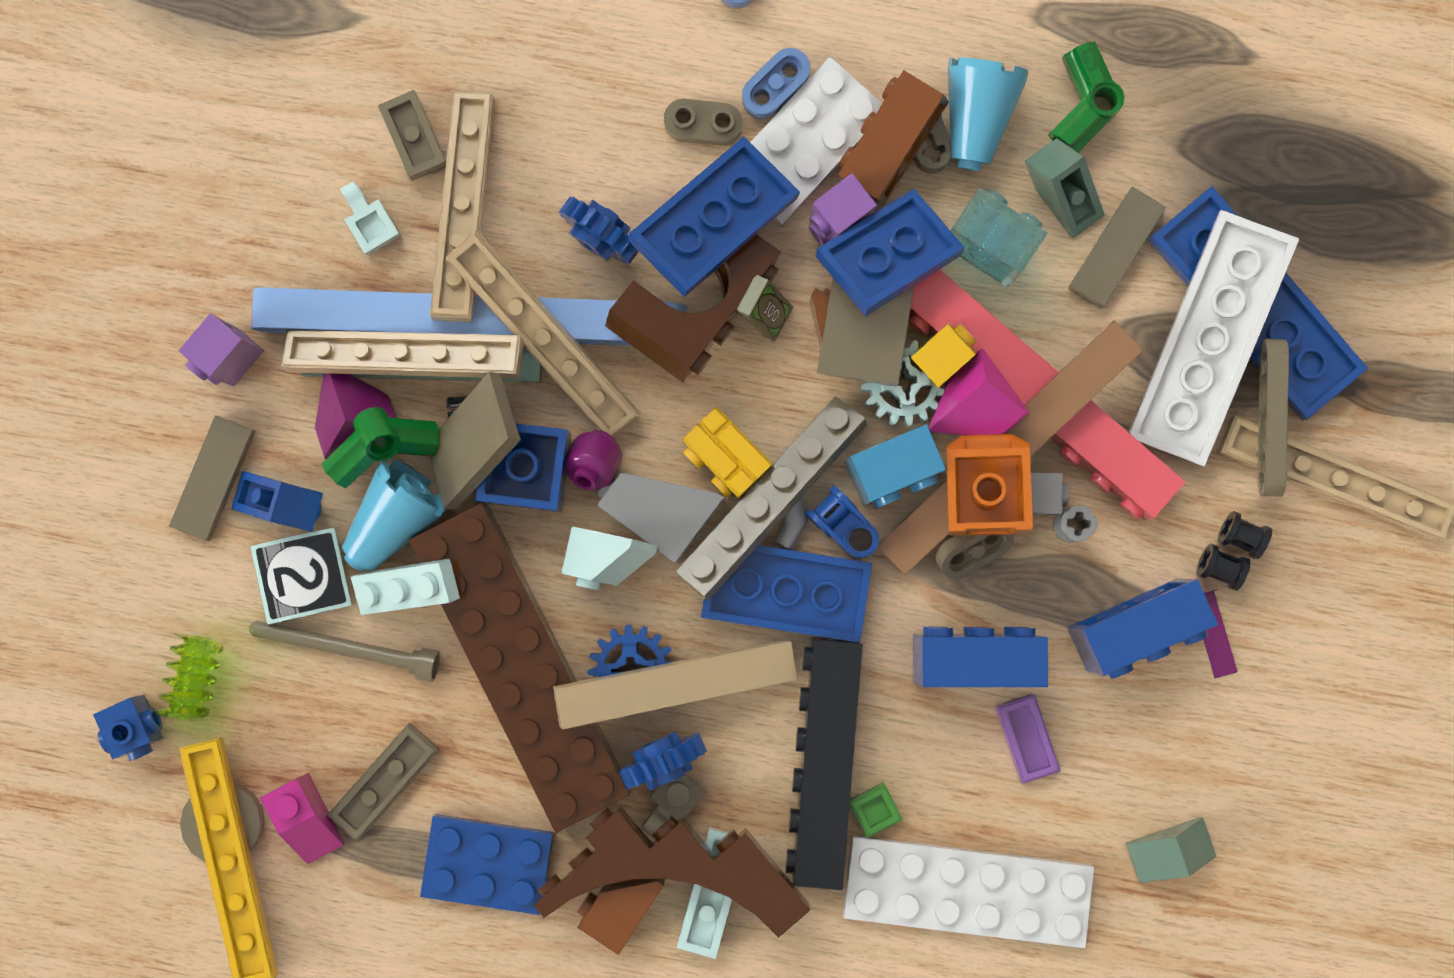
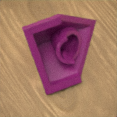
M323 373L315 430L325 459L355 432L353 427L354 419L363 410L379 407L384 409L390 418H397L392 402L387 394L351 374Z

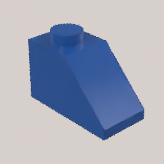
M242 471L231 509L269 522L312 532L315 521L321 513L323 493Z

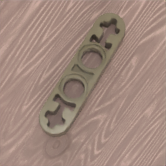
M1263 339L1260 349L1257 476L1260 496L1282 497L1286 489L1289 348L1286 339Z

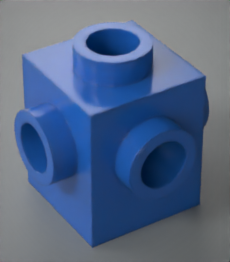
M145 695L130 697L93 714L100 730L98 731L99 743L106 753H110L112 759L127 755L129 762L153 752L151 744L164 739L160 731L163 728L162 720L158 712L153 707L150 708Z

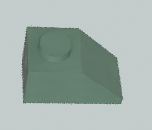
M1056 138L1025 160L1036 191L1071 237H1076L1105 216L1084 156Z

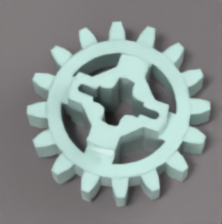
M916 340L911 343L909 348H904L901 370L905 379L908 381L912 380L913 385L907 389V395H905L901 386L894 387L876 383H865L860 386L861 392H870L871 395L864 403L865 406L869 407L876 404L879 409L875 417L879 419L885 413L890 415L889 425L894 426L899 418H903L905 426L910 427L915 415L921 422L926 421L928 417L925 409L928 408L935 412L938 403L934 399L935 397L941 398L944 393V389L938 388L924 372H920L911 365L910 359L918 350V341ZM929 388L926 399L922 404L915 407L916 393L919 390ZM888 394L897 401V408L889 405L881 395Z

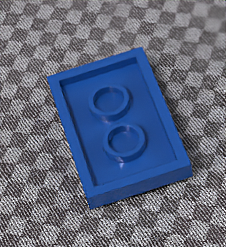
M913 189L817 248L816 258L866 317L962 256L965 247L918 192Z
M435 814L432 817L420 897L540 915L533 905L541 897L537 890L547 881L554 832Z

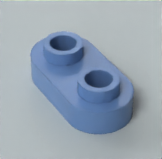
M785 48L776 53L743 88L742 103L747 113L759 119L769 118L788 102L809 78L810 63L807 56L795 48ZM786 67H793L797 74L789 78L782 71ZM758 94H765L769 101L764 105H760L755 102L754 98Z

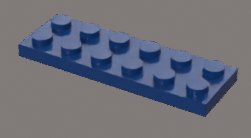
M1213 186L1202 193L1148 239L1187 286L1190 284L1219 211L1223 210L1237 216ZM1285 273L1250 360L1258 369L1260 368V349L1263 339L1287 340L1289 348L1288 405L1303 421L1309 419L1366 371L1368 367L1291 277Z

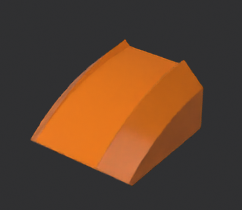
M1013 434L962 435L946 446L948 535L984 536L1031 533L1033 530L1030 443Z

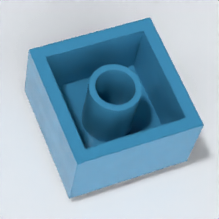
M927 424L852 455L845 461L863 506L873 502L875 509L902 498L899 490L908 486L911 492L914 493L938 483L937 474L946 470Z

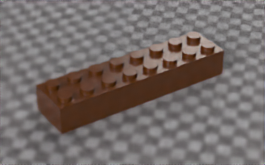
M480 503L409 539L420 563L450 559L460 599L441 604L555 833L629 796L632 789L625 787L618 771L621 767L598 722L567 729L559 727L553 686L577 682L489 505Z

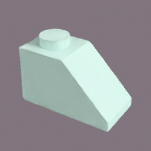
M572 526L561 574L577 577L575 585L599 590L601 583L617 586L655 555L658 545Z

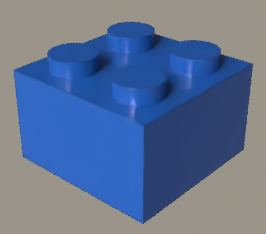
M516 423L521 440L477 487L475 501L562 513L566 482L565 458L570 450L572 434L566 429Z

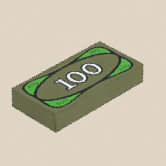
M756 275L740 302L737 311L759 333L775 342L793 306L768 279Z

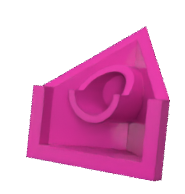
M980 349L975 356L950 377L928 428L930 432L966 436L1006 434L1028 416L1030 412L985 350Z

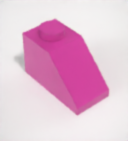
M309 773L260 797L280 837L307 864L345 845L334 821L327 816L329 811Z

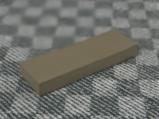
M1132 186L1068 289L1100 309L1105 307L1166 207Z
M215 415L169 524L170 527L204 541L211 540L252 442L255 430Z
M408 723L327 816L358 842L440 748L412 723Z

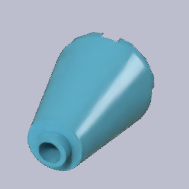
M959 57L958 60L954 58L949 59L951 158L959 160L958 168L981 171L982 164H991L1028 77L1027 69L1015 66L1014 72L1004 71L1005 67L1000 62Z
M394 459L390 465H388V460L381 461L342 545V549L346 554L344 556L346 562L359 571H364L365 569L375 570L408 544L409 539L419 535L442 517L448 509L443 508L440 493L435 496L428 489L431 481L411 466Z

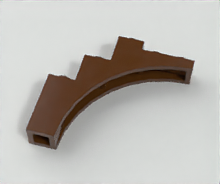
M622 807L614 813L609 808H606L589 823L594 830L586 839L595 848V851L591 852L586 847L568 863L573 868L572 871L562 879L555 874L537 890L541 897L533 905L542 917L545 918L569 900L600 886L631 879H670L697 884L729 897L755 914L778 938L810 911V903L793 886L789 878L746 828L739 834L734 829L715 845L719 852L714 854L684 817L676 824L670 818L652 834L656 839L652 844Z

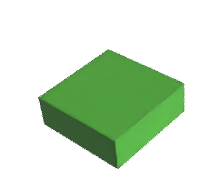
M884 782L850 799V806L867 838L903 820Z

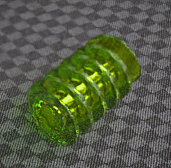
M173 633V635L183 640V644L170 646L169 650L179 655L180 658L179 660L166 662L165 666L174 670L176 675L162 679L163 683L173 689L172 692L159 694L158 698L167 702L169 707L157 709L155 714L162 717L189 721L207 717L210 710L200 704V702L212 700L213 693L203 687L214 685L217 681L216 677L207 671L220 667V661L210 655L223 652L224 647L210 638L193 634Z

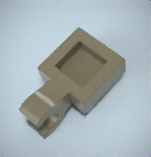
M686 773L675 781L657 787L650 795V798L658 806L643 822L641 829L651 838H654L652 834L668 821L671 816L677 821L683 817L685 818L703 797L706 790Z

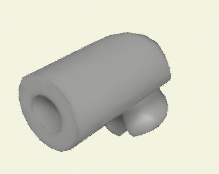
M802 498L785 515V523L775 539L776 543L789 550L793 549L808 521Z

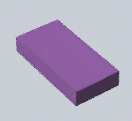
M1032 693L996 705L995 709L1020 782L1024 784L1060 772L1061 770L1035 694Z

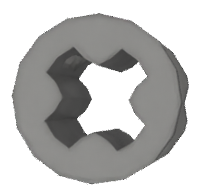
M1081 505L1062 509V514L1056 515L1053 521V529L1057 537L1069 543L1087 540L1089 536L1095 533L1097 527L1095 515L1091 513L1089 508ZM1074 517L1076 521L1082 522V529L1075 530V532L1074 528L1067 527V520Z

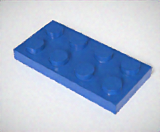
M743 136L629 233L628 241L686 297L796 201L800 191Z
M758 545L709 601L704 599L701 618L860 643L872 563Z

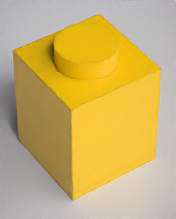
M949 322L911 358L939 388L976 355L977 351L972 345L977 340L961 323L955 328Z

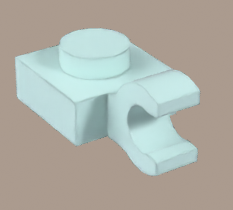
M354 181L340 189L354 214L344 220L365 255L368 256L401 237V234L379 199L368 204L361 189Z

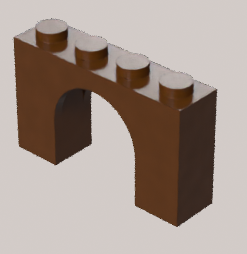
M755 235L714 271L721 283L723 299L714 308L700 313H686L676 310L633 280L610 308L605 327L684 383L692 372L698 376L712 357L708 351L713 344L717 343L722 346L735 326L731 324V321L737 314L741 315L737 308L753 278L759 275L770 282L775 278L779 269L774 265L781 251L759 235Z

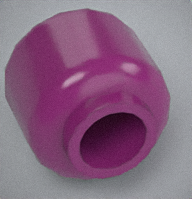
M594 430L581 433L573 441L565 458V471L578 488L583 490H599L613 482L620 467L623 454L616 440L607 432Z

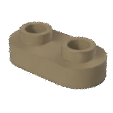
M678 99L669 104L664 113V124L667 133L673 139L681 142L727 146L734 143L742 132V116L737 108L728 103ZM683 112L691 116L690 121L685 124H681L676 120V117ZM720 117H726L730 120V124L726 128L718 127L715 122Z
M1014 535L954 536L940 546L936 553V563L945 576L950 579L966 577L1005 554L1012 546Z

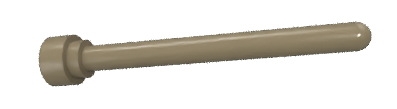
M255 621L249 627V632L254 637L408 669L409 674L415 675L417 680L433 682L439 668L440 651L428 648L407 653L280 625H267V623Z

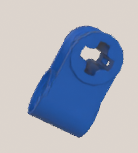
M833 485L829 489L830 494L814 510L808 509L805 514L828 538H831L847 555L855 559L867 558L878 547V532L859 512L852 501ZM835 506H839L828 518H825ZM858 529L866 531L871 538L869 549L866 551H856L849 544L851 532Z

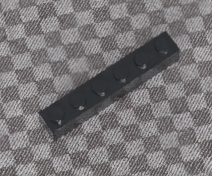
M812 638L811 647L804 646L802 671H809L808 687L800 688L799 711L806 712L805 727H797L795 751L802 752L801 768H794L792 792L799 793L798 809L790 808L789 833H796L794 849H787L785 874H792L793 886L843 890L862 643Z

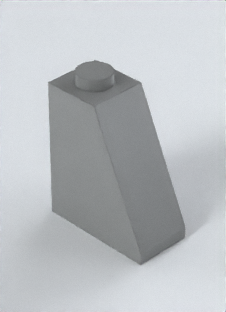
M620 473L617 479L614 478L609 486L600 488L597 493L602 498L597 504L600 508L647 543L658 545L657 550L674 563L678 562L723 501V497L714 492L626 473Z

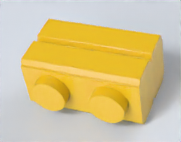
M717 406L682 439V442L687 446L682 453L697 469L705 465L715 475L710 482L726 498L733 494L739 499L773 465Z

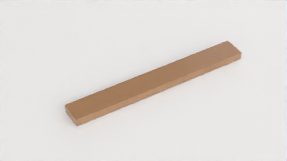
M1113 320L1025 404L1030 414L1006 434H1013L1030 443L1031 457L1144 349ZM947 479L878 544V548L904 575L948 535Z

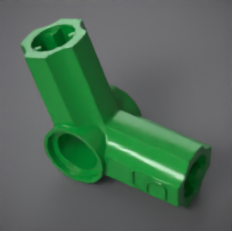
M1095 41L1079 45L1063 55V63L1081 101L1048 134L1052 141L1057 138L1078 153L1116 116L1124 105L1125 100L1124 91L1120 85L1112 80ZM1100 96L1107 99L1111 109L1105 111L1098 108L1094 97Z
M368 408L356 416L353 422L355 432L322 463V467L325 473L337 485L347 488L375 461H386L396 454L435 455L440 445V429L436 421L390 418L388 413L382 408Z

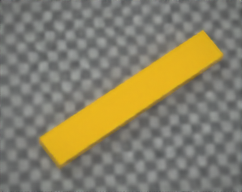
M223 737L180 747V755L232 978H275L278 975Z

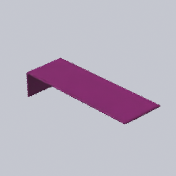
M1212 590L1204 594L1218 625L1208 629L1207 633L1209 636L1203 640L1214 678H1219L1238 671L1214 593L1216 590Z

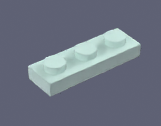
M450 559L362 572L351 576L361 615L445 604L460 599Z
M709 827L705 844L716 854L719 850L715 845L729 832ZM694 884L677 948L716 959L732 899Z

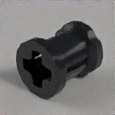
M1232 511L1221 526L1218 534V543L1224 546L1231 544L1247 551L1249 557L1259 559L1271 540L1272 528L1254 525L1241 519L1240 513Z
M1210 543L1204 549L1199 559L1196 575L1203 579L1211 577L1228 584L1229 589L1238 591L1246 580L1251 562L1246 557L1236 558L1221 552L1217 545Z

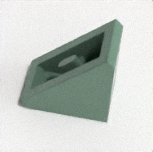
M1202 817L1126 842L1139 882L1190 877L1216 857Z

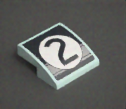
M334 528L291 536L250 547L267 625L351 606Z

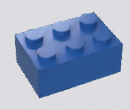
M1174 579L1068 626L1067 629L1086 671L1100 674L1101 676L1109 675L1110 679L1131 672L1133 670L1132 663L1146 658L1148 662H1152L1171 653L1169 647L1184 641L1185 645H1190L1209 636L1207 630L1217 626L1218 623L1198 579Z
M923 627V634H913V682L921 687H1048V637L1036 635V628L1004 627V634H994V628L964 627V634H953V628Z

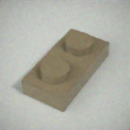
M415 90L378 105L406 172L412 181L446 166V159Z

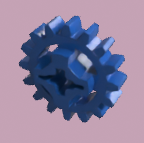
M569 197L560 209V216L572 226L568 233L580 242L584 248L600 256L605 261H608L613 256L625 264H630L639 252L628 241L629 235L627 234L631 227L625 224L609 208H605L594 200H591L587 205L582 200L579 201L575 197Z
M631 624L625 626V635L621 636L614 628L610 630L612 641L608 642L602 638L597 641L602 652L590 653L589 658L598 663L597 667L588 670V675L602 677L622 673V670L614 671L613 669L626 665L628 657H634L635 664H642V666L671 663L673 661H666L665 655L672 649L670 646L663 648L658 646L662 637L659 633L652 639L648 638V627L646 626L640 629L639 634H634ZM637 642L647 645L655 653L657 659H648L640 653ZM622 643V655L616 662L606 663L611 650Z
M673 732L651 741L632 752L635 760L618 771L626 788L637 787L646 782L648 789L653 790L683 777L685 773L693 769L690 762L704 755L707 750L699 733L679 739L677 732Z

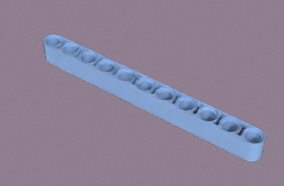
M292 288L253 289L251 329L260 332L287 333L288 330L514 335L479 295H475L473 322L466 323L432 320L430 317L432 294ZM539 298L579 344L631 346L605 327L609 310L617 300ZM664 302L676 310L687 313V306L685 304Z

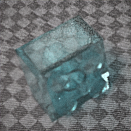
M979 188L951 229V232L965 247L962 256H960L961 258L1008 288L1023 272L1048 232L1041 228L1042 223L1036 217L1026 212L1019 214L1008 207V201L999 193L993 190L985 192Z

